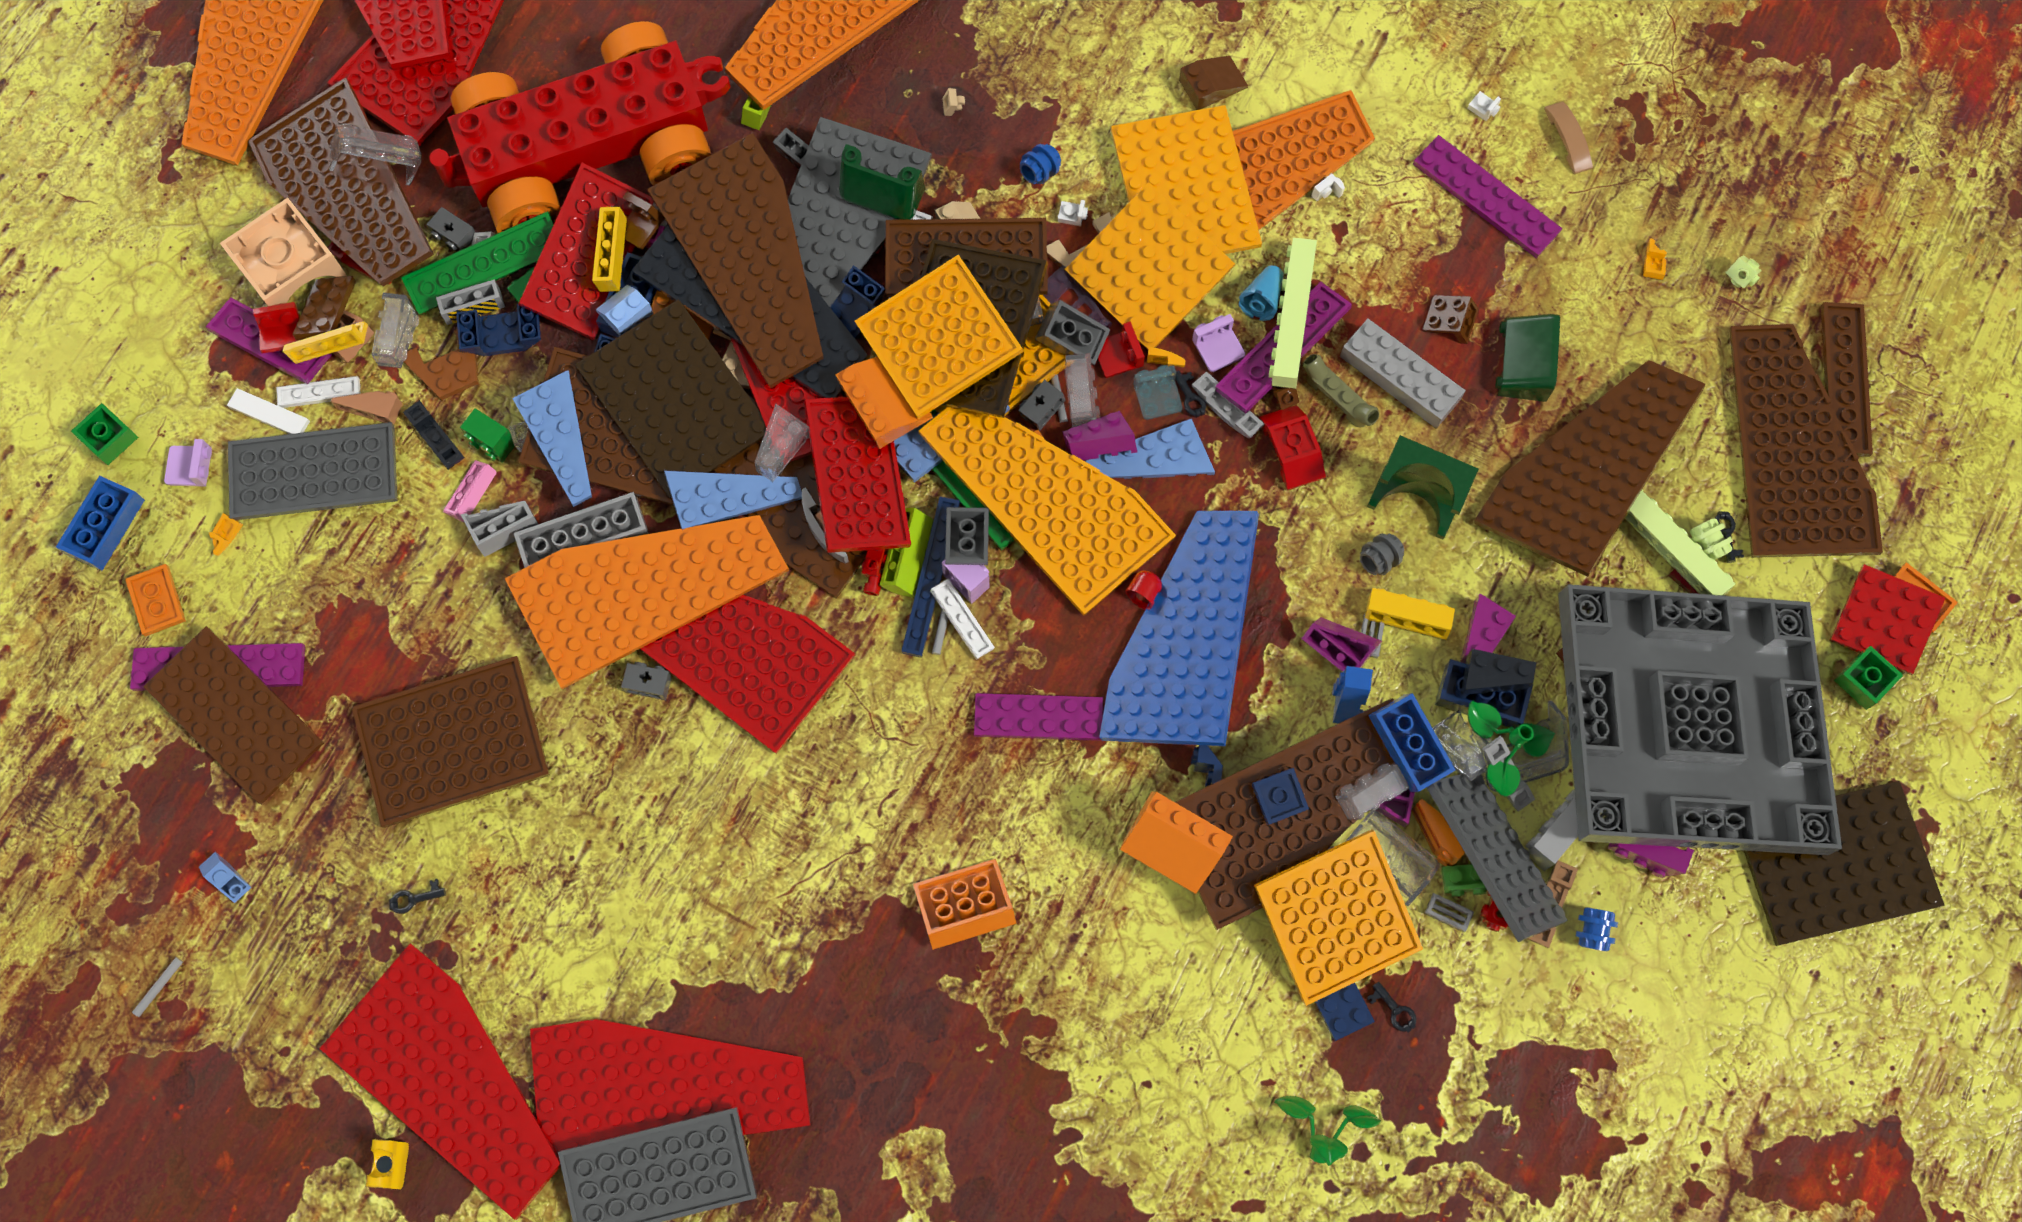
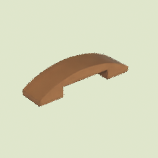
M1563 101L1544 107L1551 125L1555 124L1568 152L1567 161L1573 174L1591 170L1593 165L1589 148L1572 111Z
M1558 860L1546 885L1552 890L1553 897L1558 905L1563 907L1578 869ZM1556 927L1530 937L1528 940L1549 948Z

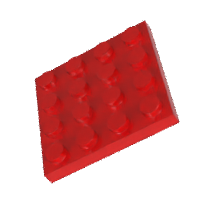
M1863 564L1829 641L1857 653H1861L1869 646H1872L1897 670L1912 675L1915 672L1946 598Z

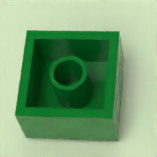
M103 403L71 430L82 443L107 465L113 462L139 438Z
M476 408L460 426L464 433L463 437L469 441L468 444L477 451L479 449L483 450L485 456L492 461L497 459L503 463L517 445L507 428Z
M1869 646L1833 681L1867 710L1877 704L1904 675L1872 646Z

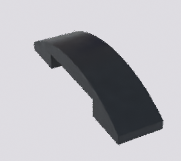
M420 400L403 411L404 415L447 470L465 458Z

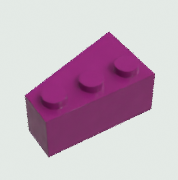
M1479 594L1474 600L1460 662L1466 664L1467 655L1472 649L1493 653L1516 616L1484 595Z
M1398 778L1377 799L1371 808L1405 827L1409 824L1415 792L1409 790L1404 779Z
M1609 843L1608 849L1614 851L1617 857L1628 858L1634 861L1633 864L1635 866L1647 868L1652 871L1653 875L1660 878L1686 874L1694 852L1693 849L1688 847L1682 850L1673 846Z

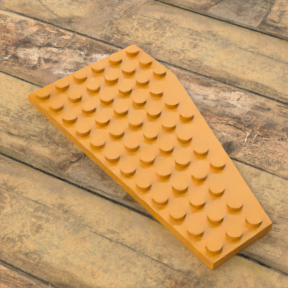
M948 406L918 431L920 436L986 508H989V512L1083 616L1176 536L1134 489L1122 485L1101 473L1099 469L1075 455L1068 454L1044 440L1042 436L1017 422L1014 423L1006 417L1001 418Z

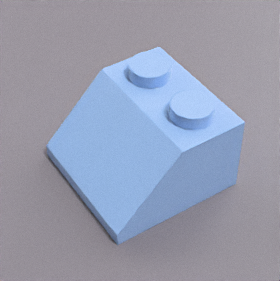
M629 285L623 287L596 309L597 313L619 336L642 323L653 314L649 302L635 288Z

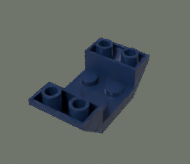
M853 265L842 281L846 286L830 308L857 341L862 332L855 323V320L879 306L886 289Z
M518 304L517 312L481 317L477 310L456 312L459 350L482 356L526 351L541 340L539 315Z
M1208 745L1194 747L1191 764L1194 765V771L1208 773L1206 775L1205 787L1221 780L1223 765Z

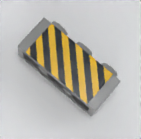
M495 279L436 297L441 316L447 325L457 323L456 312L477 310L479 315L505 307L501 291Z

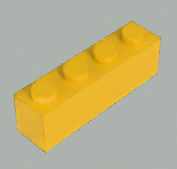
M600 207L592 279L600 292L620 291L627 218L620 207Z
M1372 588L1367 602L1365 618L1370 621L1382 622L1386 625L1446 640L1452 629L1455 608L1448 607L1445 604L1431 603L1425 599L1408 597L1405 594L1388 592L1385 589Z

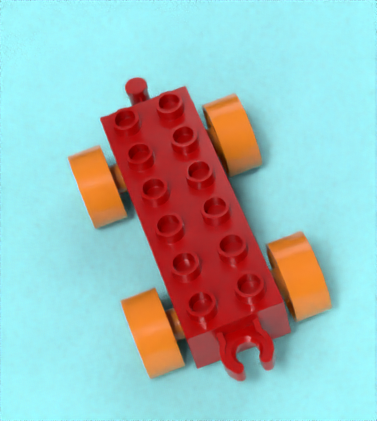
M634 22L614 30L605 38L601 46V54L605 61L604 65L519 93L515 80L507 74L487 72L474 75L457 85L451 94V103L455 115L447 118L460 153L449 157L445 150L441 148L435 149L430 154V162L435 167L446 187L472 186L482 207L488 206L497 233H501L545 212H549L555 223L561 206L553 183L574 177L582 162L597 169L640 154L648 178L654 186L712 155L703 133L708 131L702 106L725 95L731 86L727 76H721L714 84H706L702 81V75L707 71H722L723 64L721 58L705 56L695 59L693 62L685 63L676 40L668 43L662 27L652 22Z

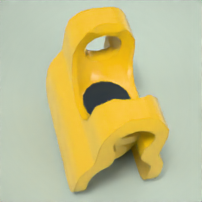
M373 1139L371 1151L374 1154L371 1173L367 1175L365 1187L402 1189L409 1144L406 1142Z

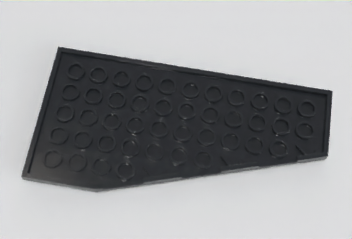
M667 225L632 270L633 274L674 301L679 299L687 310L743 346L671 228ZM806 278L824 359L791 378L821 398H836L843 389L835 374L855 363L865 361L868 356Z

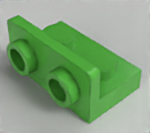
M1472 864L1441 868L1445 894L1451 893L1452 897L1464 896L1465 892H1473V895L1486 894L1487 889Z

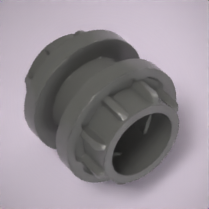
M1383 533L1378 534L1374 537L1373 542L1370 541L1363 545L1360 553V562L1370 574L1386 575L1391 571L1392 567H1396L1402 562L1404 546L1395 535L1390 533L1387 535Z

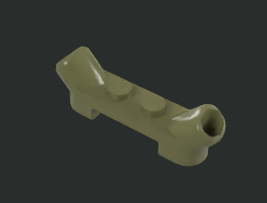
M1312 354L1305 359L1302 366L1307 373L1306 380L1309 385L1316 391L1318 389L1335 403L1347 415L1346 419L1360 428L1372 426L1379 419L1378 408L1367 404L1325 365L1320 355Z

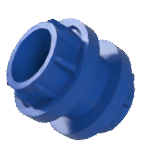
M1038 144L1032 149V152L1029 151L1022 156L1020 162L1021 174L1029 183L1044 184L1048 181L1049 177L1059 172L1061 157L1053 146Z
M1585 908L1583 915L1578 917V920L1584 921L1583 932L1576 931L1575 936L1579 937L1578 944L1585 948L1609 951L1610 945L1615 944L1616 940L1609 937L1611 927L1618 928V922L1614 921L1615 914L1610 911Z

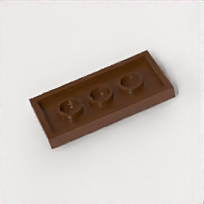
M353 276L316 279L293 332L296 340H303L337 329L356 283Z

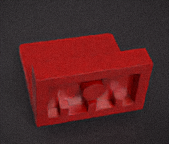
M295 302L253 309V315L259 327L261 353L283 350L284 345L299 341L293 336L300 318Z
M1131 321L1123 324L1122 332L1106 338L1098 356V361L1105 378L1122 374L1144 365L1145 356Z

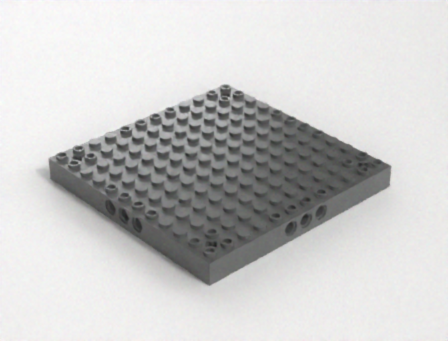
M1570 584L1558 593L1579 841L1830 855L1842 849L1810 602Z

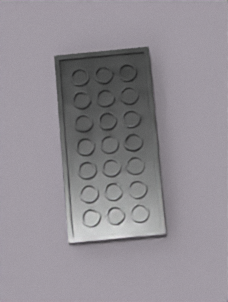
M392 422L228 441L230 519L244 520L398 501L395 429Z
M1477 769L1438 780L1426 787L1518 942L1568 921L1564 910L1556 902L1552 890L1544 882L1540 870L1533 864L1529 852L1521 844L1517 832L1510 826L1506 814L1498 806L1494 794L1489 791L1483 776L1478 773Z
M737 1107L558 1152L573 1222H664L757 1198Z

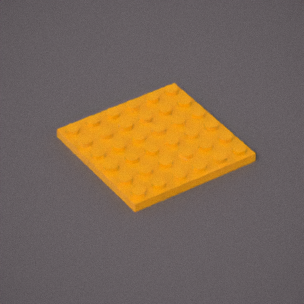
M1148 182L1065 268V271L1122 326L1124 323L1131 321L1138 341L1145 348L1149 349V347L1156 348L1235 266V263Z
M959 255L855 320L858 328L918 419L1024 352Z
M1372 829L1254 885L1301 999L1306 1006L1423 950L1377 835Z

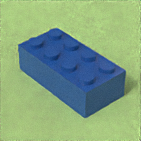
M99 475L56 545V548L67 556L102 571L145 499L135 491Z
M1413 693L1405 694L1368 715L1411 792H1419L1456 771Z

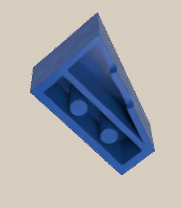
M1346 666L1345 670L1340 672L1339 678L1333 684L1332 696H1335L1333 723L1338 724L1363 712L1360 706L1366 705L1371 691L1372 669Z

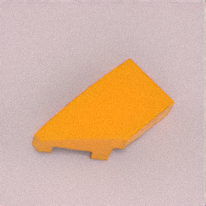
M1650 238L1646 251L1643 276L1663 280L1666 273L1665 256L1667 252L1664 249L1660 250L1655 245L1656 241Z
M1149 347L1147 363L1167 364V371L1173 370V366L1185 367V359L1166 350Z
M223 513L213 532H209L214 545L213 554L217 556L229 546L243 526L238 520L230 519L228 514Z

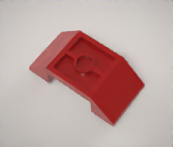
M1297 405L1258 417L1264 423L1262 427L1265 436H1270L1281 463L1280 474L1287 491L1326 478L1322 451L1307 415Z

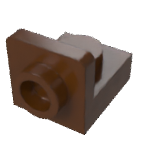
M1273 386L1269 390V393L1277 398L1279 407L1282 410L1299 403L1295 388Z

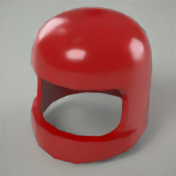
M1143 570L1134 576L1125 593L1140 609L1150 610L1154 605L1157 593L1161 592L1162 582L1153 572ZM1136 593L1145 597L1149 603L1137 599Z

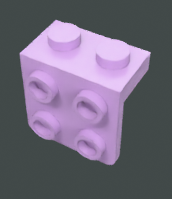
M1231 314L1218 316L1213 322L1200 324L1194 330L1192 340L1210 372L1217 371L1245 357V352L1232 330L1234 320Z
M195 439L194 446H171L169 448L164 482L172 486L206 487L212 448L203 439Z

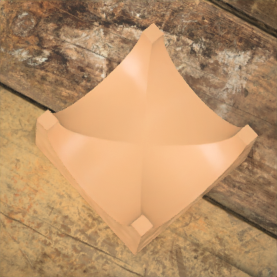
M286 198L220 243L268 306L287 303L298 288L315 278L322 276H347L332 253L289 198Z

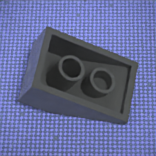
M1059 300L1050 304L1035 340L1052 350L1095 365L1110 329Z
M947 507L945 565H988L989 508Z

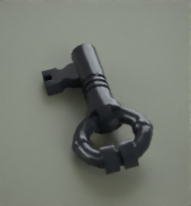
M1180 370L1173 373V376L1185 395V410L1195 418L1205 415V400L1192 393L1187 384V380H1193L1194 376H1191V372L1182 375ZM1197 400L1201 408L1192 410L1189 402Z
M1719 511L1715 516L1718 523L1720 524V519L1729 520L1730 529L1720 530L1726 539L1733 534L1736 523L1729 512ZM1733 542L1730 543L1732 551L1726 554L1727 563L1736 562L1735 557H1744L1741 554L1743 550H1735L1733 548Z
M435 879V882L430 880L431 891L414 894L410 891L401 890L389 899V909L398 914H405L419 902L446 896V890L444 887H438V879ZM408 896V906L401 909L398 908V898Z
M1377 982L1372 986L1375 992L1367 997L1368 1000L1371 998V1003L1373 1004L1376 1002V999L1382 998L1391 1009L1390 1019L1393 1027L1402 1032L1409 1033L1412 1031L1411 1029L1416 1027L1417 1020L1414 1010L1407 1006L1398 1005L1383 985ZM1405 1011L1411 1016V1020L1401 1026L1396 1021V1016Z

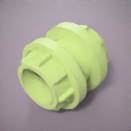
M1712 518L1690 529L1691 540L1694 543L1697 542L1708 557L1716 560L1732 551L1730 543L1733 540L1731 536L1726 539L1724 538L1720 530L1724 529L1725 525L1724 523L1719 524L1717 519Z

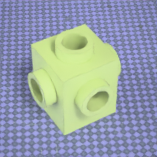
M1743 255L1726 271V274L1732 278L1731 282L1735 286L1745 288L1748 285L1752 287L1760 279L1758 274L1762 270L1758 268L1760 265L1755 260L1748 259Z

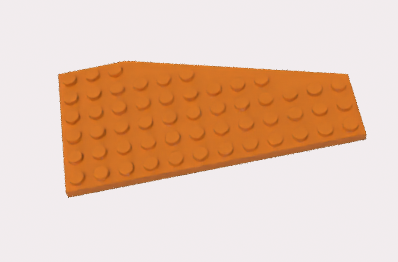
M205 0L204 13L201 15L198 34L199 46L196 65L193 68L190 86L189 111L182 138L184 148L238 166L249 145L248 140L253 137L323 0Z
M776 0L754 27L753 33L741 49L737 50L725 67V73L755 103L765 110L919 0Z
M1352 90L1233 131L1258 230L1374 142L1375 137Z
M760 515L693 526L683 530L681 528L561 549L504 579L561 689H564L789 571V568Z

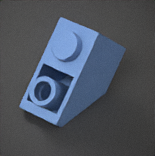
M216 852L199 866L203 877L234 903L251 888L244 878Z

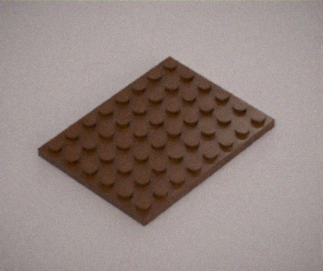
M554 347L543 383L569 370L589 483L628 494L634 492L636 496L674 506L672 498L669 499L576 368L575 364L588 356ZM528 429L518 461L519 464L554 473L530 429Z
M517 656L352 707L382 828L550 776L522 668Z

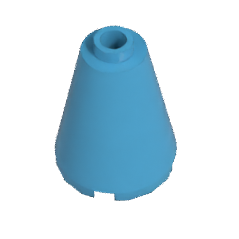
M1267 266L1240 294L1239 307L1249 317L1253 318L1256 316L1260 317V321H1267L1275 316L1284 277L1283 271L1278 266Z

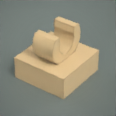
M948 88L942 98L945 116H952L955 110H962V105H965V97L957 96L956 89Z

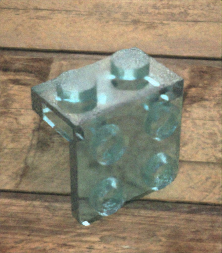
M1163 365L1156 370H1142L1135 374L1133 385L1145 420L1182 411V403L1175 383L1176 370L1174 365L1169 367L1168 365Z

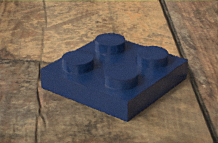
M1294 768L1251 783L1267 825L1309 810Z
M1355 983L1315 1001L1334 1042L1375 1022Z

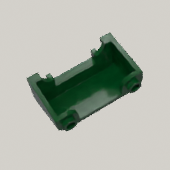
M846 144L842 152L839 192L842 199L898 220L912 219L926 189L922 171L913 167H904L898 173L897 178L871 170L861 166L862 155L860 150Z
M1542 314L1506 317L1504 321L1500 322L1499 333H1502V337L1505 338L1503 372L1500 377L1497 376L1495 388L1498 389V396L1547 402L1555 389L1557 381L1560 315Z

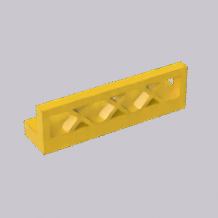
M363 321L284 345L283 352L297 364L360 345L365 341L368 324Z

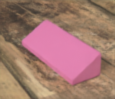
M475 460L443 512L464 522L461 514L467 513L471 515L496 475V470L486 463Z

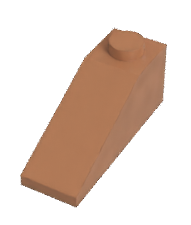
M374 391L335 397L331 400L338 410L382 423L392 422L393 424H395L403 405L398 395L390 391H386V393Z

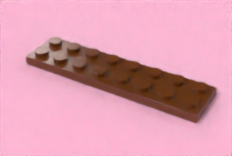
M1823 302L1821 304L1825 390L1843 431H1846L1857 455L1870 457L1873 454L1864 304Z

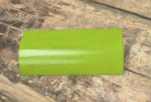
M905 508L911 546L909 548L889 549L880 586L898 595L915 597L934 519L916 508Z

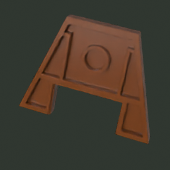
M457 329V330H454V332H455V335H456V337H457V339H458V329ZM417 348L398 355L400 360L441 401L479 384L477 354L457 349L425 364Z

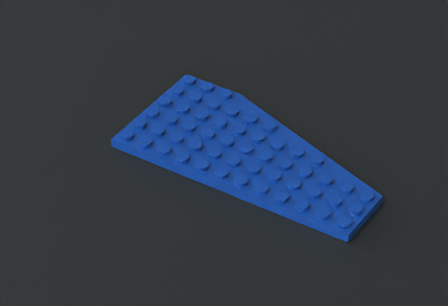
M1257 511L1196 512L1161 579V592L1157 593L1152 608L1150 610L1146 609L1109 679L1099 737L1102 741L1226 746L1259 519Z

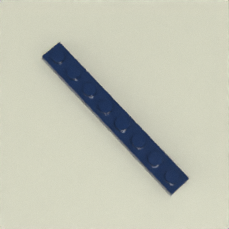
M939 497L901 651L902 654L923 657L936 599L930 590L941 583L943 575L942 562L946 556L947 507L959 508L960 500Z

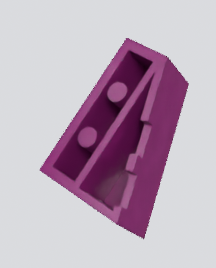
M1120 411L1063 431L1068 454L1075 455L1082 460L1097 459L1099 455L1109 453L1112 456H1117L1118 452L1131 450V453H1137L1134 433Z
M1322 617L1316 620L1301 638L1342 672L1346 666L1362 668L1382 642L1379 639Z

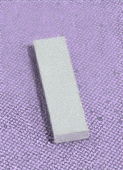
M358 376L276 387L277 406L282 408L331 402L332 398L361 394Z
M238 388L227 404L230 409L288 434L304 433L310 423L303 416Z
M946 579L930 590L976 660L995 648L949 579Z

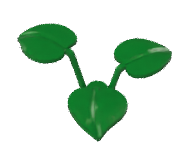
M1474 701L1469 704L1468 721L1470 727L1478 736L1488 739L1492 737L1494 732L1497 734L1510 733L1509 741L1515 747L1505 758L1504 763L1499 761L1494 766L1489 764L1486 771L1487 779L1491 786L1501 796L1507 797L1515 792L1520 782L1519 770L1516 766L1508 764L1509 760L1521 746L1524 752L1532 757L1544 755L1555 733L1543 726L1532 723L1522 724L1515 729L1513 727L1497 729L1501 725V716L1494 707Z
M1284 1096L1276 1099L1274 1102L1291 1117L1298 1119L1309 1118L1311 1130L1310 1143L1312 1145L1310 1158L1317 1163H1327L1328 1166L1348 1153L1347 1146L1337 1139L1348 1122H1352L1353 1125L1359 1128H1372L1381 1122L1376 1115L1363 1107L1347 1106L1343 1110L1346 1118L1333 1138H1329L1325 1135L1315 1134L1314 1116L1312 1113L1315 1112L1316 1108L1306 1099L1297 1096Z

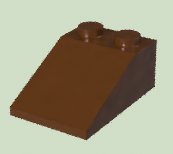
M1231 56L1197 60L1182 67L1180 70L1179 81L1196 110L1203 109L1248 88V84Z

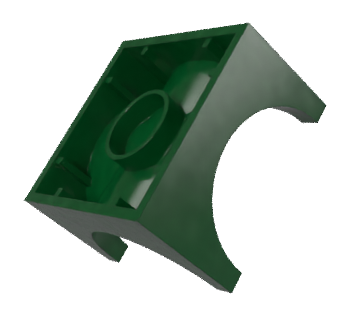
M1400 435L1367 507L1375 510L1381 500L1395 493L1405 492L1418 495L1433 508L1438 521L1436 537L1443 540L1455 514H1460L1479 468Z

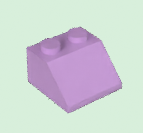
M945 560L942 562L943 576L949 579L952 585L971 604L990 588L989 571L984 565H945Z

